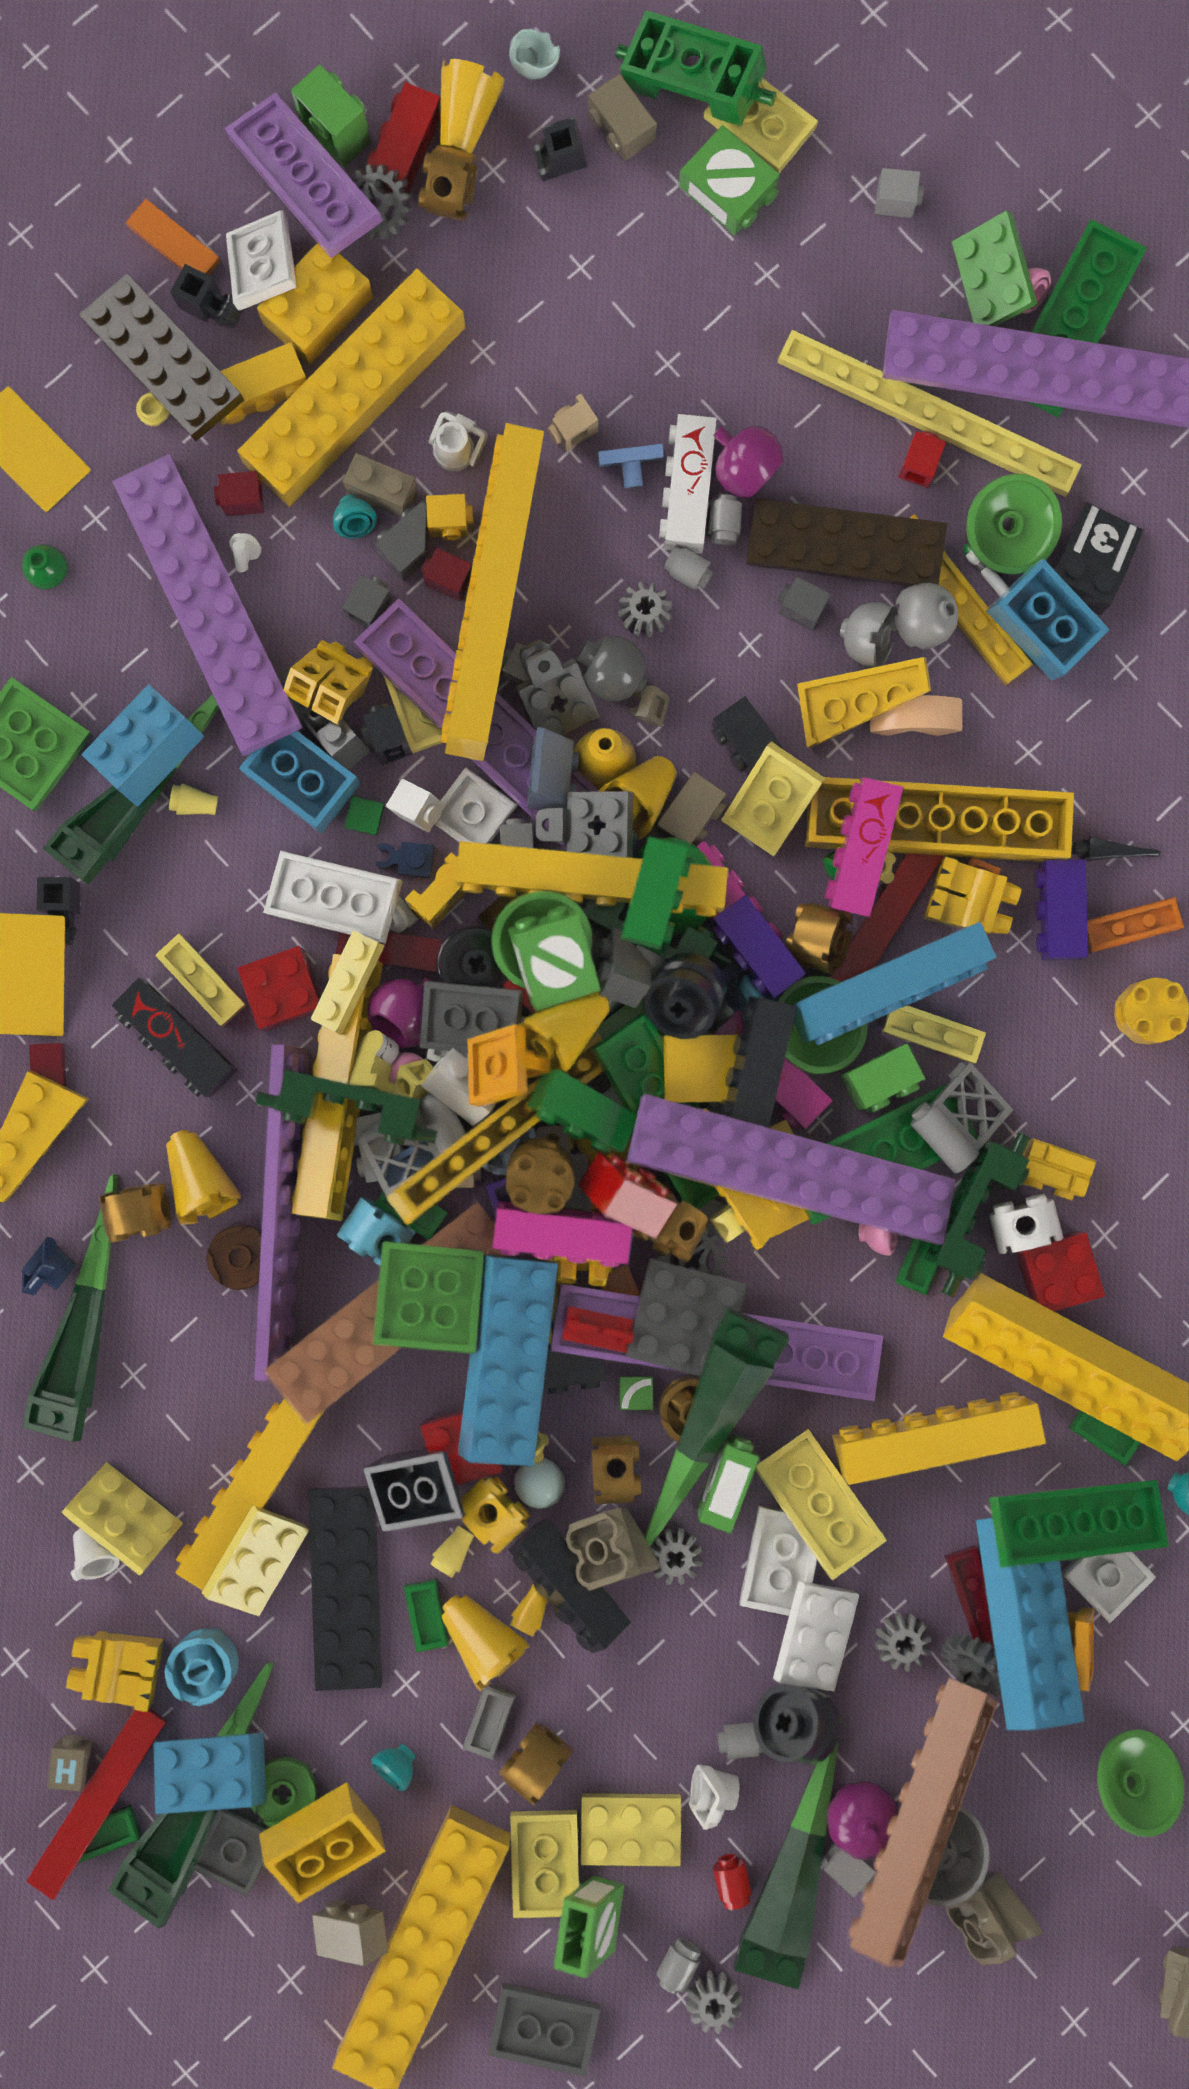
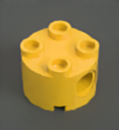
M1154 977L1133 983L1125 988L1115 1002L1114 1017L1122 1034L1125 1033L1131 1041L1146 1045L1171 1040L1185 1031L1189 1020V1003L1180 984L1168 979Z
M495 1476L494 1478H481L461 1497L466 1514L461 1520L484 1545L488 1541L492 1542L494 1545L490 1550L499 1554L528 1526L526 1520L531 1515L520 1502L517 1501L514 1504L506 1495L509 1491L508 1488ZM491 1505H494L497 1509L498 1515L495 1521L489 1515Z

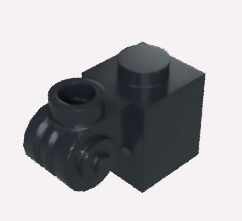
M187 264L183 266L170 291L179 309L207 322L208 318L217 321L216 323L220 326L235 328L238 319H240V314L244 311V309L238 311L233 303L232 294L221 295L214 277Z
M37 877V910L47 915L65 917V945H72L77 933V929L74 927V915H80V882L71 877Z

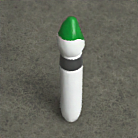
M965 544L964 553L968 561L975 565L983 578L1001 597L1009 589L1007 584L996 571L983 565L974 555L970 545Z

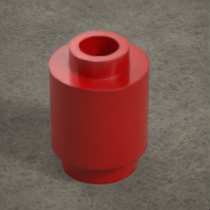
M734 1853L724 1854L717 1859L718 1862L712 1867L719 1900L724 1903L725 1909L728 1910L744 1908L750 1904L749 1896L752 1894L745 1860L737 1857Z

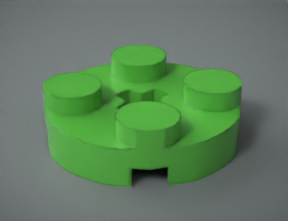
M278 1757L265 1762L266 1803L251 1808L255 1814L257 1812L259 1817L264 1819L265 1824L272 1827L314 1802L317 1797V1784L310 1766L306 1762L291 1757ZM280 1785H286L288 1789H291L292 1794H288L286 1800H281V1796L275 1794L274 1789H279Z

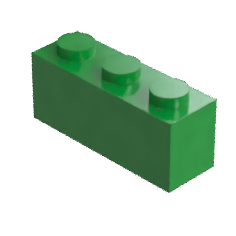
M652 837L648 838L623 928L622 940L658 950L661 949L662 942H670L674 923L668 922L672 909L679 910L684 892L677 889L680 877H688L693 859L686 857L689 847Z
M553 1069L549 1073L541 1075L527 1105L537 1111L536 1117L549 1124H555V1122L565 1127L563 1130L565 1134L578 1140H582V1138L591 1142L590 1148L605 1155H608L609 1152L623 1153L637 1119V1115L559 1069Z

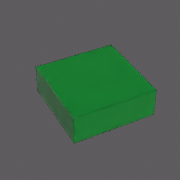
M352 796L345 828L377 836L385 806L384 803Z

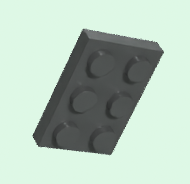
M425 981L420 1048L450 1051L454 1048L458 1052L468 1053L469 1038L508 1026L519 1025L521 1023L523 990Z
M502 1983L488 2056L586 2077L600 2013V2004Z

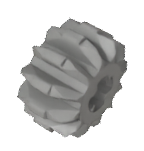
M640 581L638 582L637 592L633 588L628 587L626 589L628 597H620L619 605L623 608L618 611V617L626 619L623 623L625 630L635 626L634 636L636 637L640 635L641 629L646 631L648 638L652 637V628L661 633L664 631L662 622H670L671 615L667 611L672 609V602L665 600L667 597L666 590L655 593L656 583H651L648 590L645 589L644 583ZM641 605H648L647 609H650V614L643 615V610L640 611Z
M666 1528V1539L664 1540L658 1535L655 1539V1543L658 1546L650 1547L660 1567L655 1570L654 1577L658 1579L666 1573L665 1582L667 1585L672 1584L673 1577H678L679 1584L684 1585L685 1579L683 1575L685 1573L692 1579L696 1577V1572L691 1566H702V1560L695 1557L702 1553V1548L700 1545L692 1546L696 1540L694 1534L688 1535L683 1539L684 1529L679 1528L676 1537H672L671 1529ZM672 1551L676 1554L681 1551V1560L678 1562L676 1559H673L669 1562L668 1553Z
M899 1612L895 1614L896 1622L894 1623L887 1617L883 1619L887 1629H876L877 1636L882 1639L877 1640L874 1645L877 1650L882 1651L879 1656L882 1662L890 1661V1667L893 1670H897L902 1663L904 1670L909 1672L911 1670L910 1662L914 1661L920 1667L923 1665V1662L919 1655H930V1650L924 1645L929 1644L932 1639L929 1634L924 1633L927 1628L924 1622L916 1623V1617L913 1614H909L904 1621L903 1616ZM907 1637L910 1642L908 1644L902 1643L901 1647H899L896 1643L897 1640L903 1641Z
M708 1970L706 1980L696 1975V1987L689 1986L687 1989V1996L690 1999L686 2001V2010L692 2013V2023L695 2025L702 2022V2030L705 2033L711 2026H714L716 2033L720 2034L722 2030L721 2025L723 2024L732 2029L734 2026L732 2018H740L741 2008L738 2005L743 2002L742 1994L736 1991L738 1988L737 1982L734 1979L727 1981L726 1973L723 1971L717 1978H714L713 1972ZM717 1999L718 2004L711 2005L710 2000Z

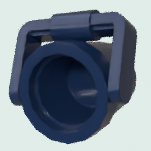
M46 1237L21 1270L22 1293L34 1296L43 1284L57 1290L77 1263L56 1245V1241L53 1238Z

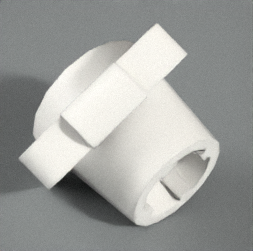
M442 412L432 431L429 444L433 445V454L437 464L444 470L455 472L461 471L469 465L473 467L476 465L488 436L486 431L477 427L476 422L459 413L455 415L451 412ZM468 433H473L480 437L475 450L473 441Z
M81 1528L74 1533L75 1569L71 1571V1576L75 1581L100 1578L110 1574L118 1567L119 1559Z
M697 1765L691 1781L689 1807L703 1829L707 1830L718 1825L725 1810H734L736 1808L739 1797V1779L737 1775L715 1770L710 1766Z

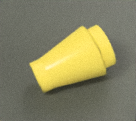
M184 783L181 786L173 785L169 810L176 811L177 815H215L218 796L210 795Z
M458 1525L455 1531L432 1554L434 1558L430 1564L453 1578L456 1571L460 1573L474 1535Z

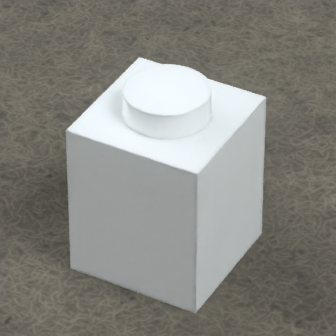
M401 779L386 807L399 818L429 833L433 825L439 820L445 805L432 793Z

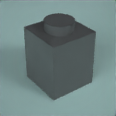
M360 575L342 606L345 616L368 628L386 611L392 600L390 591L387 589L388 585L375 576H371L368 579Z
M796 576L792 585L785 584L777 601L782 603L779 614L813 631L831 594Z

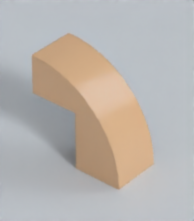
M921 695L871 719L870 733L890 736L915 731L940 736L962 731V699L947 696Z

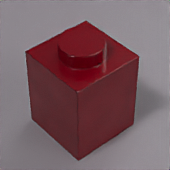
M257 471L218 474L219 486H214V497L216 505L221 506L226 516L264 513L262 481Z
M436 548L432 557L427 556L422 566L421 574H424L423 578L426 587L461 602L471 579L472 563Z

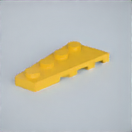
M921 657L798 683L797 687L807 748H812L930 692L931 686L926 658Z
M27 1071L0 1130V1202L4 1203L10 1199L31 1173L35 1164L47 1153L52 1146L51 1144L72 1122V1118L80 1108L84 1107L90 1098L34 1071Z
M715 1185L720 1196H725L735 1211L733 1215L739 1225H744L752 1237L750 1241L756 1250L761 1249L795 1208V1206Z

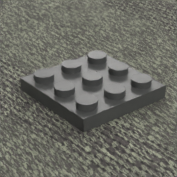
M649 1259L632 1326L634 1336L632 1343H629L625 1357L701 1376L713 1334L727 1308L740 1312L747 1284Z

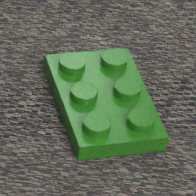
M1006 210L952 241L973 323L996 327L1037 305L1012 212Z

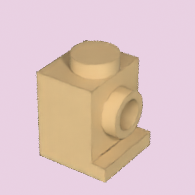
M579 394L576 396V404L574 406L566 405L555 413L552 425L547 427V431L556 445L561 443L567 452L598 432V419L583 395Z

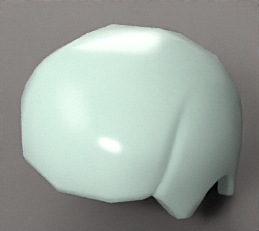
M522 29L511 40L509 57L512 66L521 76L529 80L543 79L555 68L559 59L560 47L552 44L549 33H539L534 29Z
M544 1458L542 1462L534 1463V1466L521 1465L514 1477V1489L522 1502L529 1507L536 1509L549 1508L558 1503L566 1491V1477L553 1461Z

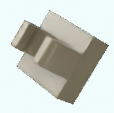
M645 685L640 694L636 692L633 694L634 697L640 700L638 708H629L628 712L650 726L662 727L670 696L656 686Z

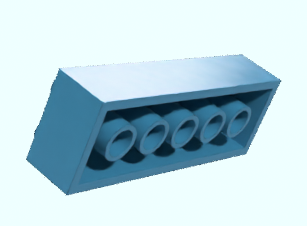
M978 922L793 1005L797 1006L794 1023L804 1044L815 1040L816 1044L819 1045L988 969L986 963L997 957L981 922Z
M484 1254L476 1352L470 1354L458 1448V1455L468 1462L534 1466L557 1263L542 1259Z
M992 1518L976 1520L1007 1730H1039L1085 1722L1060 1561L1000 1568Z

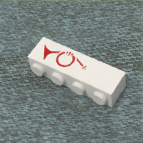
M678 414L677 425H670L668 445H675L674 457L667 456L665 476L671 477V487H664L662 507L668 508L667 519H661L659 539H665L664 550L672 551L675 546H678L681 549L686 547L694 553L702 554L715 438L713 434L715 433L717 418Z

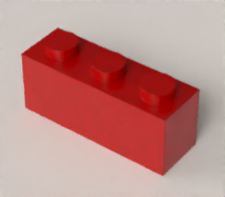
M407 82L404 83L401 92L394 95L391 104L392 114L388 122H383L379 132L380 142L376 151L372 150L367 160V165L375 164L376 168L379 165L387 164L388 173L391 170L397 169L399 171L397 180L408 181L407 185L403 188L405 193L409 192L441 118V97Z

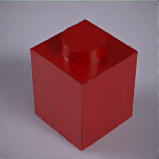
M916 431L898 478L928 488L934 477L946 441L940 440L934 433H920Z

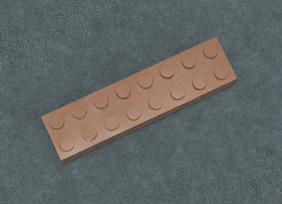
M478 1202L423 1244L425 1246L484 1251V1254L516 1256L502 1254L499 1252V1249L493 1248L495 1223ZM379 1280L264 1370L266 1376L305 1425L402 1348L372 1345Z
M948 1678L947 1684H941L938 1690L936 1703L939 1706L935 1716H930L924 1728V1736L927 1737L922 1750L918 1749L912 1761L911 1767L915 1769L911 1782H906L901 1790L899 1801L902 1802L900 1812L898 1816L894 1815L889 1823L887 1835L890 1836L886 1850L882 1848L878 1853L874 1868L878 1871L873 1884L869 1882L863 1893L862 1903L865 1904L861 1918H855L849 1932V1937L852 1938L850 1948L888 1967H903L998 1704L988 1694L951 1678Z

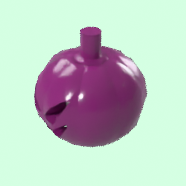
M721 426L713 434L724 446L715 466L717 480L724 490L736 497H752L784 461L782 446L777 437L762 426L747 427L734 437Z
M424 978L418 986L406 979L387 980L377 986L370 995L367 1007L369 1022L374 1030L380 1031L394 1040L399 1048L420 1045L424 982L431 981L428 978Z
M860 1781L846 1784L838 1790L828 1807L827 1823L831 1839L838 1848L855 1859L867 1860L877 1857L882 1848L886 1850L890 1836L887 1835V1829L892 1817L899 1814L898 1804L890 1793L875 1783Z

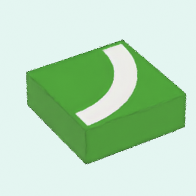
M620 1376V1410H653V1376Z

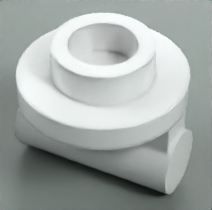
M247 533L234 534L230 539L229 544L233 550L236 570L238 572H245L248 570L249 560L259 557L261 546L255 537Z
M400 896L398 897L390 930L396 933H400L406 928L413 926L419 920Z

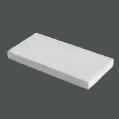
M280 851L263 913L351 935L354 930L377 942L386 944L403 881L389 876Z

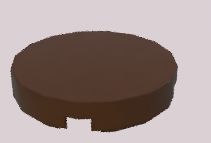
M236 1225L227 1227L215 1235L208 1248L206 1260L208 1270L216 1282L233 1290L249 1289L259 1283L262 1235L259 1230L251 1226Z

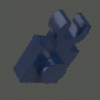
M402 841L401 850H395L390 844L381 843L378 844V849L380 851H388L390 858L385 862L376 861V865L381 869H390L394 865H398L399 875L431 879L435 847L429 844Z

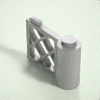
M963 1062L958 1063L948 1074L951 1081L931 1104L928 1105L925 1102L911 1114L914 1118L911 1121V1126L955 1174L964 1170L977 1158L980 1148L1013 1111L1009 1104L971 1062L965 1065ZM967 1075L975 1083L976 1094L965 1093L964 1078ZM948 1097L957 1098L958 1114L951 1113L943 1104ZM965 1099L977 1101L978 1116L967 1115ZM985 1101H991L1000 1111L996 1117L986 1116ZM967 1121L979 1123L980 1136L976 1140L968 1132Z
M431 1093L421 1099L416 1122L419 1127L438 1130L435 1144L427 1142L428 1146L421 1144L422 1141L416 1140V1142L405 1140L404 1145L414 1147L408 1164L391 1160L397 1144H390L386 1158L373 1154L369 1144L384 1138L383 1134L377 1133L380 1122L363 1130L364 1137L358 1139L386 1197L412 1177L410 1176L411 1171L418 1172L422 1169L414 1166L419 1149L431 1152L434 1158H436L467 1134L457 1113ZM377 1161L384 1163L382 1170ZM389 1165L406 1169L402 1181L390 1187L385 1178Z

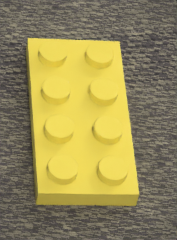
M809 1429L756 1465L755 1471L831 1580L837 1578L887 1541Z

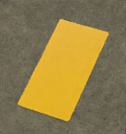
M9 386L0 393V467L45 512H48L91 469Z
M0 913V1034L63 1036L64 916Z

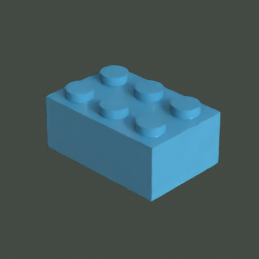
M1044 559L1030 566L986 611L1051 681L1064 676L1110 630Z
M148 684L81 755L118 791L138 807L205 736Z
M298 731L250 753L239 767L246 777L320 834L325 831L361 785L353 773Z
M264 1732L174 1739L154 1743L155 1814L244 1808L266 1803Z

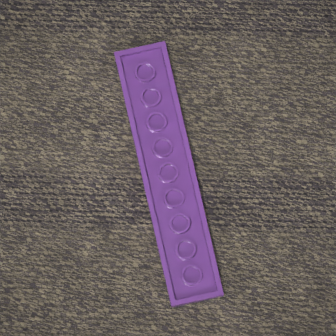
M892 310L890 313L882 374L884 379L1189 428L1188 358Z
M168 454L112 481L242 755L246 756L303 728L288 696L283 691L284 688L171 455Z
M398 599L353 642V646L442 731L445 713L452 714V712L446 711L450 683L451 681L457 682L452 680L456 653L409 607ZM496 692L484 760H471L536 821V814L540 810L527 808L532 745L536 730ZM578 770L577 772L571 771L570 783L576 784L575 792L599 791ZM600 817L597 818L596 822H602ZM547 819L545 822V829L547 831L549 827V819ZM557 842L567 851V843Z
M287 1045L271 1046L269 1094L278 1096L285 1070L307 1074L309 1058L306 1055V1049ZM269 1107L254 1380L269 1381L264 1370L290 1350L291 1337L294 1335L296 1327L295 1318L292 1317V1305L297 1298L294 1271L298 1268L299 1254L295 1251L296 1238H298L301 1229L300 1219L297 1218L296 1214H291L293 1206L291 1198L296 1188L297 1162L301 1157L302 1130L305 1124L282 1119V1112L275 1111V1109Z
M646 1094L641 1097L627 1162L934 1244L944 1243L956 1180Z
M560 1284L550 1345L551 1351L671 1369L625 1357V1352L563 1340L562 1334L568 1306L634 1320L640 1296ZM743 1313L787 1332L790 1338L774 1366V1372L765 1384L875 1401L883 1335Z

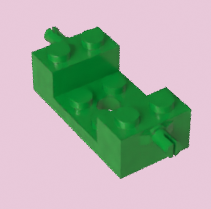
M645 10L630 47L620 43L616 49V58L623 59L620 70L624 81L634 93L656 99L659 89L663 88L709 103L713 118L738 126H742L749 108L755 101L772 107L776 100L775 91L760 88V83L767 69L762 45ZM694 55L700 58L694 66H685L683 64L685 59Z

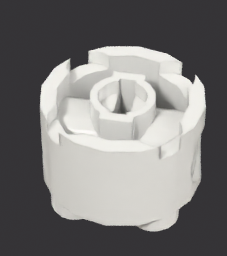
M1045 1193L1026 1197V1203L1014 1206L1012 1201L993 1205L994 1212L988 1216L998 1253L1005 1254L1007 1252L1006 1247L1008 1246L1011 1247L1012 1253L1051 1244V1236H1054L1055 1241L1062 1240L1064 1237L1054 1199H1047ZM1022 1216H1030L1034 1219V1224L1028 1230H1020L1016 1227L1017 1220Z

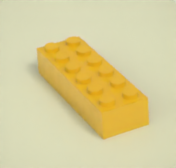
M1011 1392L1000 1395L999 1401L987 1403V1399H976L967 1402L968 1407L955 1409L954 1405L943 1406L935 1409L936 1414L923 1416V1412L909 1413L903 1416L904 1420L891 1423L890 1419L876 1420L871 1422L872 1427L859 1429L858 1425L842 1427L839 1429L840 1434L832 1435L840 1475L850 1485L1046 1444L1038 1404L1026 1398V1396H1019V1392Z

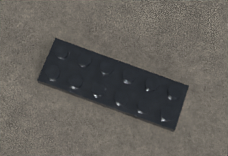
M369 1486L310 1488L308 1490L315 1691L381 1688L383 1680L377 1516Z

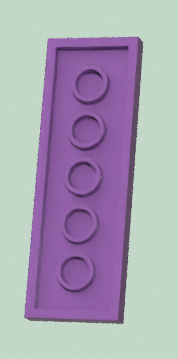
M276 92L225 128L228 138L330 258L383 221L376 207Z

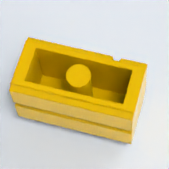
M1031 1138L1022 1155L1029 1159L1026 1166L1029 1168V1174L1023 1184L1038 1190H1042L1043 1185L1055 1189L1053 1195L1069 1201H1073L1074 1196L1084 1197L1096 1165V1160Z

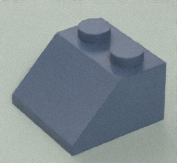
M537 727L532 745L527 808L537 810L546 808L567 809L568 792L576 791V784L570 783L571 771L577 772L579 752H573V740L541 727Z

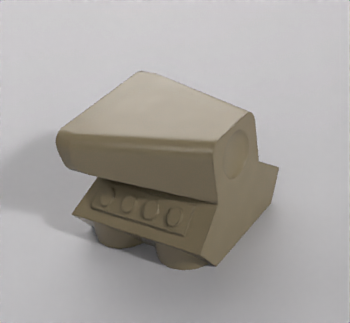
M627 1507L605 1511L569 1525L570 1529L566 1536L567 1545L573 1553L578 1555L579 1563L576 1567V1576L578 1581L587 1587L588 1591L608 1584L618 1583L660 1568L657 1558Z
M999 1871L987 1873L979 1889L965 1901L946 1906L949 1919L964 1936L967 1950L981 1966L1006 1962L1017 1955L1015 1942L1044 1933L1038 1922Z
M1173 1946L1168 1950L1163 1960L1165 1980L1164 1987L1159 1994V2001L1161 2003L1160 2018L1169 2019L1168 2027L1173 2035L1189 2038V1948Z

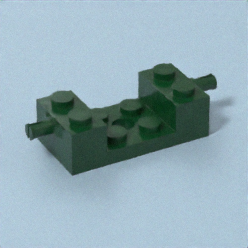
M590 899L583 912L590 923L602 929L608 936L614 927L623 932L626 919L624 922L620 919L629 903L616 902V906L608 907L596 905V900ZM698 925L695 929L688 926L677 949L671 947L672 941L669 943L662 942L660 950L640 945L665 960L677 953H694L705 956L710 961L712 960L724 967H727L734 961L731 955L718 949L716 946L717 941L712 939L714 934Z
M288 1070L284 1071L278 1096L260 1091L257 1092L255 1105L273 1108L275 1111L282 1112V1119L305 1124L306 1118L314 1119L320 1093L323 1094L322 1100L326 1102L344 1105L345 1099L356 1101L358 1109L377 1112L378 1106L383 1107L377 1133L384 1135V1142L403 1146L405 1139L410 1141H426L433 1144L436 1141L438 1130L419 1127L418 1124H415L420 1099Z
M1018 1132L1010 1150L995 1142H986L980 1148L979 1155L967 1167L952 1198L944 1243H931L924 1259L949 1271L948 1274L950 1275L941 1292L954 1298L961 1281H964L965 1278L972 1280L974 1275L978 1276L986 1263V1258L983 1257L986 1250L963 1239L964 1233L969 1234L975 1225L977 1217L974 1216L976 1208L979 1203L984 1204L991 1191V1187L988 1184L990 1183L1001 1189L1015 1190L1017 1185H1023L1029 1174V1168L1026 1167L1029 1159L1022 1156L1031 1139L1027 1135Z

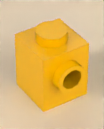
M465 494L426 496L427 525L430 537H442L444 540L454 541L461 539V536H468V525L474 524L473 505H467Z

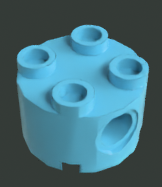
M361 1197L339 1229L340 1231L337 1236L348 1243V1247L363 1257L368 1254L380 1266L383 1242L409 1244L416 1231L375 1205V1202Z
M219 1628L195 1630L182 1638L171 1652L165 1667L167 1686L172 1694L180 1701L185 1700L195 1706L210 1704L221 1697L238 1672L239 1658L235 1645Z

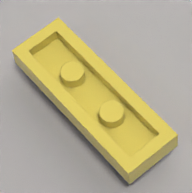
M354 930L352 931L311 1017L312 1021L336 1033L343 1034L385 945Z
M180 933L155 955L221 1027H224L247 1006Z
M908 1005L889 1013L882 1029V1033L966 1062H971L972 1064L977 1062L986 1032Z

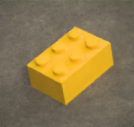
M318 243L294 267L296 288L264 300L257 307L263 325L284 344L291 342L295 353L309 366L373 298L369 279L339 253L330 258Z
M347 1782L259 1834L264 1865L297 1903H300L385 1852L379 1821Z

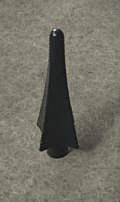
M1091 836L1088 840L1083 839V842H1074L1072 845V854L1083 855V860H1086V862L1125 857L1160 856V851L1157 849L1128 846Z

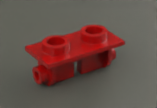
M568 1306L562 1339L627 1353L629 1343H632L634 1330H632L634 1320Z

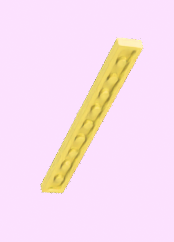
M794 330L791 331L778 358L777 363L924 432L934 433L940 439L1014 474H1025L1035 477L1044 482L1053 492L1064 497L1069 493L1082 464L906 382L882 378V371Z

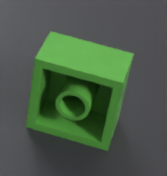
M319 64L291 89L299 120L342 168L371 144L368 132L370 127L364 114L366 111L365 106L356 95L350 96L344 90L342 81L334 72L328 73Z
M907 1043L897 1046L840 1075L856 1109H866L868 1113L889 1105L888 1097L894 1094L896 1098L920 1089L917 1083L925 1079Z

